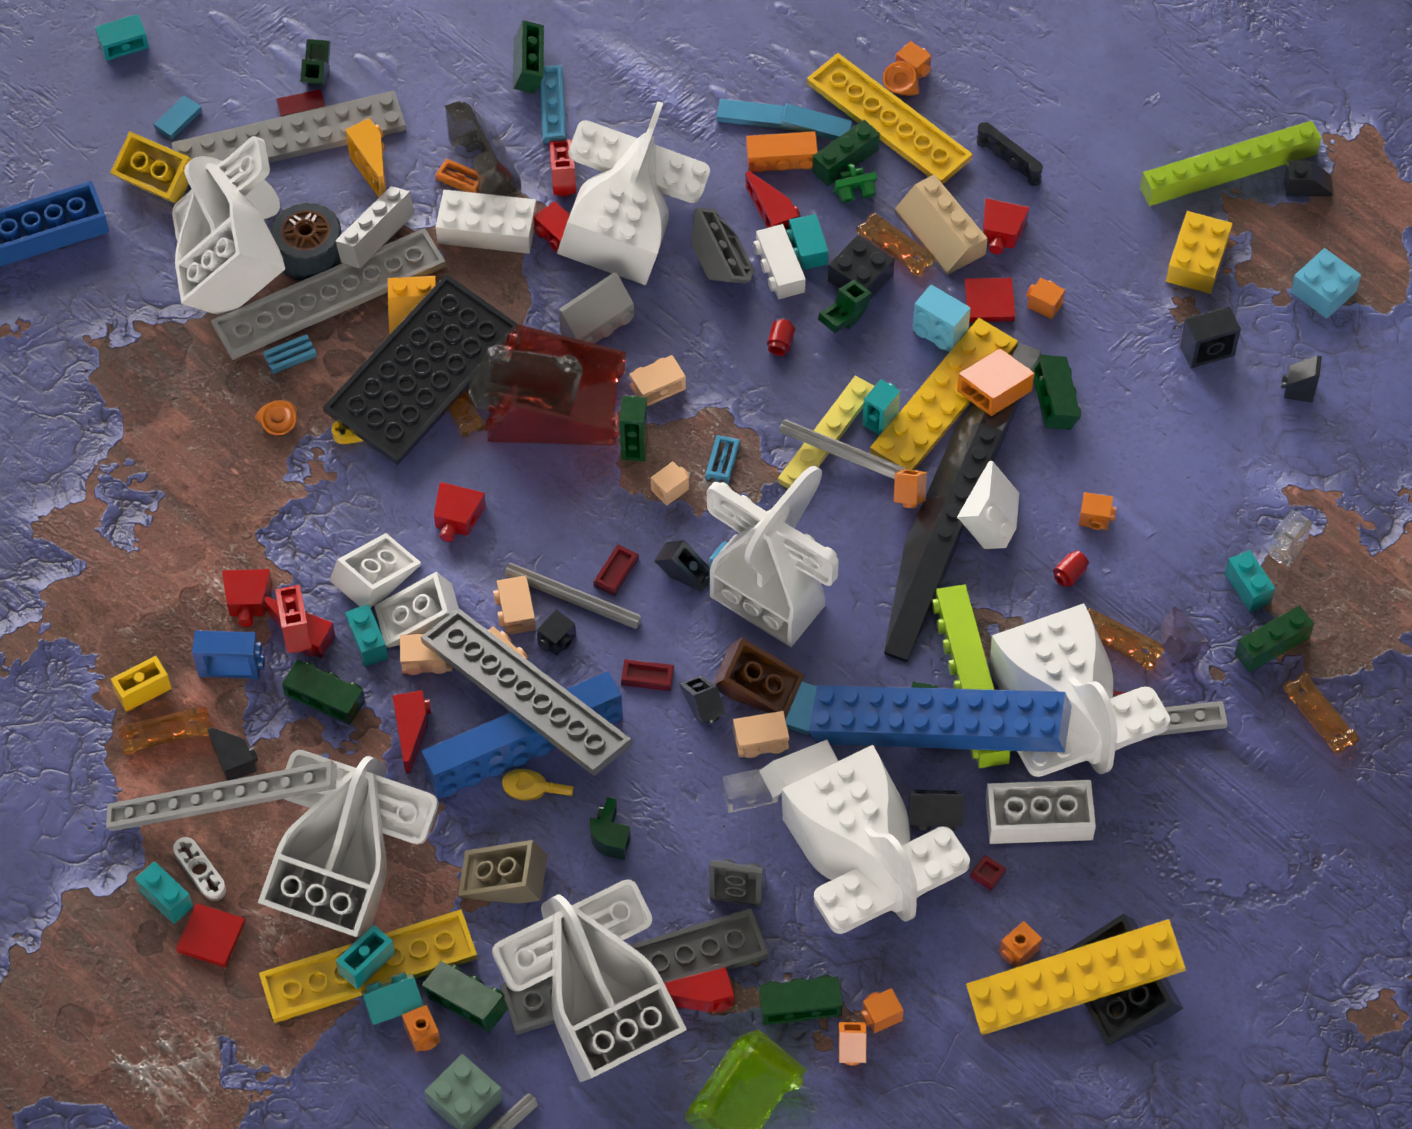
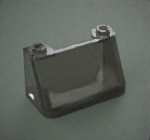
M458 101L445 105L448 138L452 147L455 148L457 145H462L466 148L467 153L478 149L481 153L474 159V167L478 174L479 193L508 197L518 195L522 189L521 179L495 127L466 102Z
M494 345V347L488 348L470 382L468 392L477 409L488 410L490 402L492 406H497L499 401L540 407L542 413H547L550 410L557 414L556 420L568 422L583 368L577 362V359L570 355L560 357Z

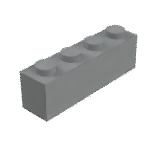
M394 186L389 187L335 240L341 263L361 268L415 214L410 191Z

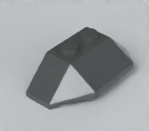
M696 208L694 210L691 245L708 279L748 284L754 273V268L737 234L724 220L718 217L719 213L715 209Z

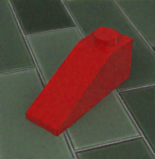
M572 140L549 141L553 195L566 197L577 193L575 165L568 155Z
M745 172V187L766 227L770 228L783 224L785 230L789 229V219L801 217L798 207L793 206L787 196L752 172Z
M300 585L275 589L287 653H299L306 649H311V639Z
M266 596L264 599L266 611L282 629L277 600ZM305 612L312 648L306 649L302 653L309 657L316 656L322 659L335 637L333 622Z
M423 690L392 695L405 773H411L428 726L427 714H432L429 699H424Z
M726 967L664 982L676 1007L709 1013L712 1011L724 1012L734 1006V993Z

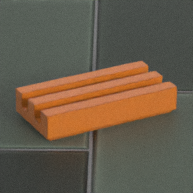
M447 158L435 174L436 180L471 193H478V190H481L483 187L482 184L487 181V175ZM446 168H450V169H452V170H455V171H457V173H456V172H453V171H451V170H448V169H446ZM465 175H466V176H469V177H471V178H474V179H476L477 181L472 180V179H470V178H467V177H465Z

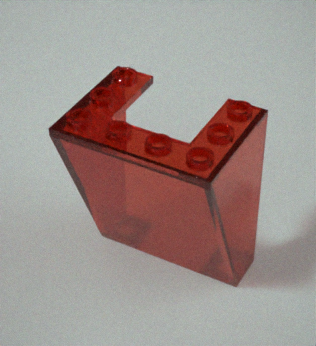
M517 324L513 332L508 333L505 344L500 345L498 356L490 363V370L493 371V375L488 385L491 397H489L487 402V411H489V417L485 424V431H488L487 441L612 446L620 435V412L618 411L614 416L616 384L625 372L626 352Z

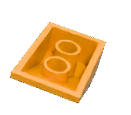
M368 118L345 129L350 160L379 198L386 191L383 153L385 146L381 139L383 132L378 124L374 125L371 119Z
M435 276L388 278L389 335L436 285Z

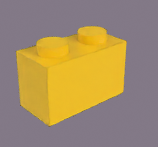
M157 656L111 678L115 694L126 712L172 689L168 674Z

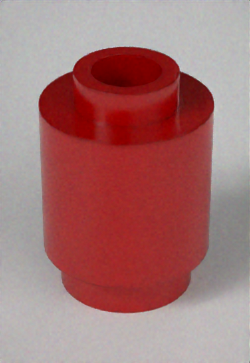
M779 319L772 323L767 341L770 353L784 356L790 350L795 327L789 320Z
M1079 551L1068 553L1053 569L1055 581L1061 586L1071 587L1087 570L1089 565L1087 557Z

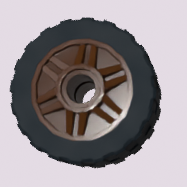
M302 203L292 205L277 215L272 223L270 233L279 247L285 266L283 274L294 280L303 281L341 264L335 240L342 235L340 221L333 211L316 203Z

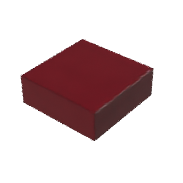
M984 855L970 873V878L992 891L1006 873L1007 868Z

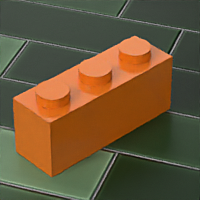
M815 132L746 136L748 171L750 172L812 168L813 155L817 153Z

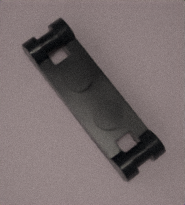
M982 122L978 125L976 139L978 146L988 147L994 155L1001 157L1014 170H1018L1026 176L1030 185L1038 186L1041 183L1043 171L1041 162L991 124Z

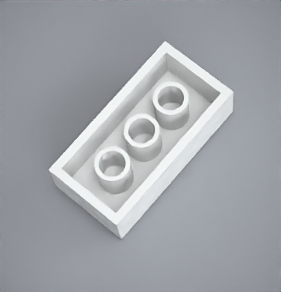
M443 190L436 223L437 243L530 254L534 235L533 216L537 214L536 199Z
M1091 780L987 784L985 798L989 844L1093 840L1096 824Z

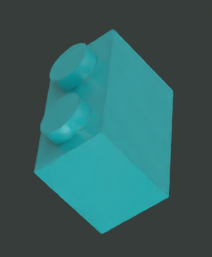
M139 14L95 27L98 42L106 61L149 48L147 35Z
M813 214L789 219V229L786 230L790 243L793 245V250L801 269L805 270L828 265V248L817 215Z
M880 379L864 398L862 425L879 436L899 413L901 391L895 385Z
M1251 550L1229 558L1225 575L1248 611L1252 612L1270 604L1275 587Z
M369 604L345 612L348 629L364 667L388 659L385 641Z
M155 861L135 878L139 892L173 924L193 908L190 894Z
M373 925L336 960L339 974L358 990L395 955L393 941L377 926Z
M406 972L392 976V981L385 984L377 981L366 985V990L362 991L361 994L373 1025L401 1016L423 1006L415 978L412 974L407 975Z

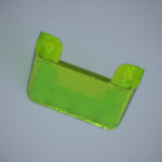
M759 1029L745 1033L731 1045L685 1112L683 1119L696 1129H761L784 1093H788L791 1090L795 1092L804 1082L802 1077L807 1069Z

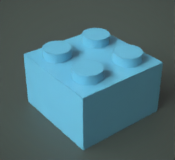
M1324 248L1294 275L1290 292L1327 319L1357 292L1361 274Z
M930 285L915 303L912 331L919 337L933 342L938 348L950 352L968 331L971 307Z

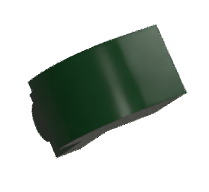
M307 39L305 59H302L300 82L302 84H327L330 72L329 56L331 42L329 40Z
M854 279L838 290L835 303L820 312L818 320L834 333L844 327L849 330L864 314L872 293Z
M607 797L605 805H600L597 819L590 817L591 842L601 854L625 860L631 840V826L614 823L618 811L617 799Z

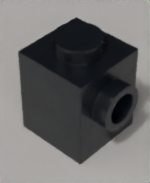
M557 609L537 629L539 646L547 652L551 651L556 656L562 650L568 649L573 642V638L576 636L575 623Z

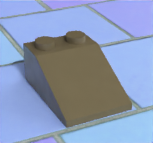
M533 840L465 850L458 897L460 899L515 904L541 901L548 854Z

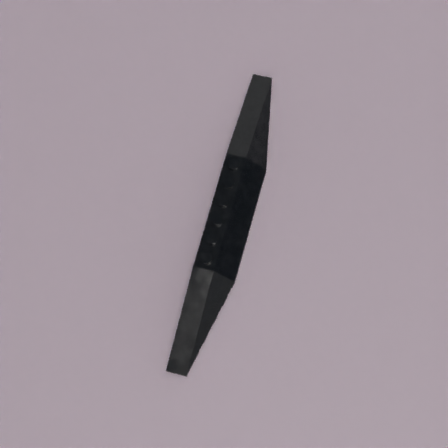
M1018 343L1010 355L1032 371L1031 367L1040 357L1041 350ZM1021 398L993 416H990L973 404L955 428L926 494V501L922 503L904 544L884 649L885 655L908 662L931 609L932 599L936 597V589L940 588L959 544L964 525L957 516L988 462L995 461Z

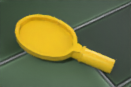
M514 769L506 773L502 779L505 793L518 800H535L543 796L545 792L573 796L574 786L546 782L540 773L529 769Z

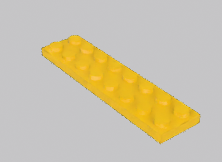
M839 53L835 54L807 78V85L857 123L865 119L880 133V140L928 177L935 174L942 184L972 160L971 152Z
M978 318L872 444L870 453L909 470H916L971 403L970 400L957 392L959 373L998 349H1002L1010 355L1018 345V340Z
M462 909L385 933L393 941L395 955L358 990L339 974L336 960L354 943L260 972V979L274 1023L362 996L361 992L366 990V985L377 981L385 984L392 981L391 977L399 973L406 972L407 975L412 974L416 979L431 974L440 961L449 966L451 964L457 966L478 959Z
M1167 919L966 983L980 1032L982 1035L1175 975L1186 971L1170 920Z

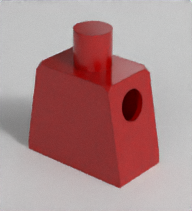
M988 198L985 199L983 233L987 237V244H990L989 251L991 253L1001 254L1004 247L1015 248L1027 224L1029 207Z
M440 482L434 511L435 527L441 529L440 539L446 542H453L456 533L465 536L470 534L486 507L484 492Z
M270 569L222 570L229 615L231 617H238L239 626H252L253 616H263L266 613L264 599L266 596H270L272 588Z

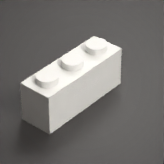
M783 224L756 231V241H753V247L756 255L760 254L762 260L760 262L763 273H768V284L771 292L775 291L778 300L805 293V277Z
M828 740L774 760L759 770L772 797L775 798L782 795L783 788L838 762V759Z

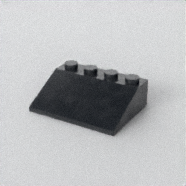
M1123 913L1064 952L1139 929L1134 919ZM1166 977L1084 1003L1108 1046L1157 1025L1183 1009Z

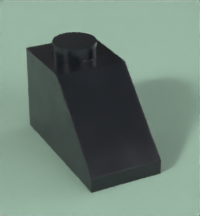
M1288 161L1284 176L1286 196H1333L1332 179L1328 172L1312 161Z
M1317 355L1289 366L1288 374H1283L1281 388L1285 389L1284 398L1313 403L1320 377L1322 356Z
M685 540L666 542L654 560L669 577L698 591H704L710 581L709 565Z
M703 675L679 684L692 712L702 723L715 722L719 719V716L726 714L717 686Z
M213 727L207 729L210 741L227 781L256 772L254 762L258 761L253 746L248 748L244 738Z

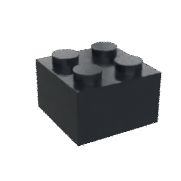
M857 235L828 265V282L840 289L855 279L872 293L871 299L894 275L895 259Z
M1230 306L1222 309L1216 308L1211 312L1192 315L1185 319L1180 348L1190 368L1235 356L1241 328Z
M909 789L908 819L910 825H914L915 830H931V826H940L956 831L957 826H963V794L961 790Z

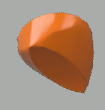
M896 61L885 69L883 82L889 91L907 96L919 94L918 77L910 63Z
M284 400L272 401L264 405L257 412L255 419L268 433L284 435L294 428L297 420V407L293 403Z

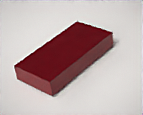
M321 89L276 98L280 117L325 107Z
M617 544L594 579L593 586L615 596L639 560V554Z
M624 659L621 685L671 691L674 665Z

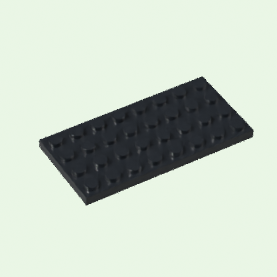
M445 274L323 406V412L396 465H399L521 330L520 325Z

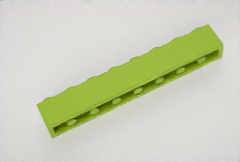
M1311 120L1144 171L1142 173L1140 190L1148 205L1152 206L1287 164L1288 161H1298L1318 155L1322 137Z
M966 584L936 589V599H932V608L934 614L939 615L937 620L939 634H944L943 650L944 654H949L950 657L948 668L950 675L955 676L956 681L953 682L954 689L994 690ZM970 749L972 759H977L979 768L1009 764L1010 751Z

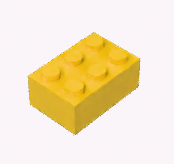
M129 131L110 173L124 182L176 204L183 197L189 185L185 175V167L192 159Z
M1187 211L1168 266L1166 282L1211 294L1229 241L1232 223Z

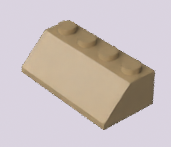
M935 174L915 184L895 207L896 214L946 275L986 255L987 237Z

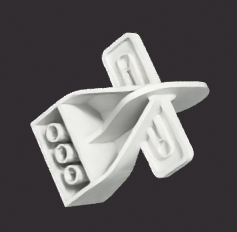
M657 102L647 133L642 134L638 138L587 120L581 121L578 124L568 155L571 160L601 172L588 179L581 186L557 254L610 273L616 272L621 277L646 285L669 220L668 207L663 194L689 203H697L701 199L710 173V168L706 163L655 144L652 134L663 103Z
M252 136L224 161L213 157L199 156L193 158L185 167V175L191 190L174 205L172 210L175 235L178 241L175 267L181 304L222 316L240 308L285 270L279 247L265 223V220L271 219L279 212L280 202L272 186L264 180L269 175L270 167L265 141L261 138Z
M816 466L806 469L769 511H765L753 504L748 497L740 496L732 491L725 483L713 482L707 489L708 511L739 533L730 539L711 564L710 597L789 647L795 644L825 607V595L821 583L831 586L838 577L839 561L836 552L829 547L820 545L812 536L802 534L794 529L820 483L822 470Z
M1085 604L992 635L989 671L1000 690L1066 692L1072 705L1065 752L1017 751L1031 775L1036 777L1044 776L1084 761H1089L1097 773H1107L1112 769L1116 750L1163 733L1169 728L1170 716L1152 688L1141 687L1113 697L1111 664Z
M873 745L782 789L783 821L813 867L831 880L815 890L814 902L831 930L835 933H846L888 911L895 912L900 919L907 922L916 915L917 897L964 874L969 869V855L953 831L948 827L936 828L910 841L909 819L906 807Z
M296 750L291 754L286 769L332 761L337 764L336 789L285 799L310 809L287 830L281 839L258 903L360 938L373 926L385 884L387 857L383 833L413 844H422L428 838L438 809V799L431 793L385 778V763L374 757L366 756L359 763L358 767L354 768L304 750Z
M623 880L574 905H570L563 896L556 895L542 904L543 920L497 942L492 949L493 957L502 976L512 991H522L553 975L551 1000L553 1017L579 1082L591 1079L687 1030L655 967L641 953L623 941L647 929L652 923V915L638 886L632 880Z

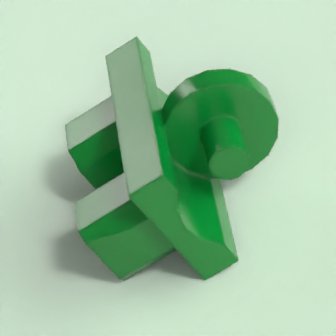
M853 163L847 164V171L840 172L841 180L835 181V186L832 187L834 194H838L842 204L854 201L853 190L859 188L862 197L866 199L873 197L876 193L875 182L877 176L875 172L864 174L862 167L855 169Z

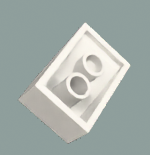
M993 461L988 462L957 516L984 549L1006 548L1017 528L1019 492Z
M385 533L337 559L329 581L358 606L361 607L369 604L371 608L386 598L421 565V562Z
M437 572L374 606L387 648L400 645V635L425 634L459 608L452 583Z

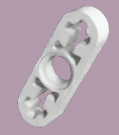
M189 837L178 839L173 846L177 861L205 899L211 902L221 900L226 894V887L222 877L193 839ZM183 847L190 849L193 857L191 860H189L185 852H182L181 849ZM198 864L207 866V870L201 875L192 872L193 868ZM209 878L211 883L218 887V891L214 892L209 889L207 883Z

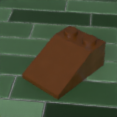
M740 638L730 644L713 684L717 686L720 693L732 700L768 713L783 711L786 718L805 675L746 639Z

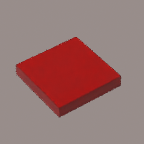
M1012 278L965 279L966 305L971 307L969 322H975L978 318L985 322L1015 321Z
M196 903L178 942L176 951L177 953L226 968L246 923L245 918Z

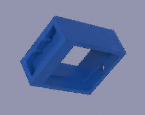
M195 630L192 654L199 677L259 679L260 669H264L265 655L262 654V643L258 642L256 632Z

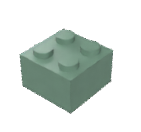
M463 1054L424 1091L427 1104L455 1129H474L503 1100L501 1087Z

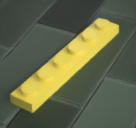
M854 376L814 431L839 441L863 409L864 398L873 389L874 385ZM804 443L778 477V484L789 489L806 469L811 466L819 467L829 452Z

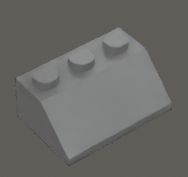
M616 272L559 309L561 337L577 354L584 350H589L596 342L603 337L610 336L615 329L621 325L628 324L634 317V303Z

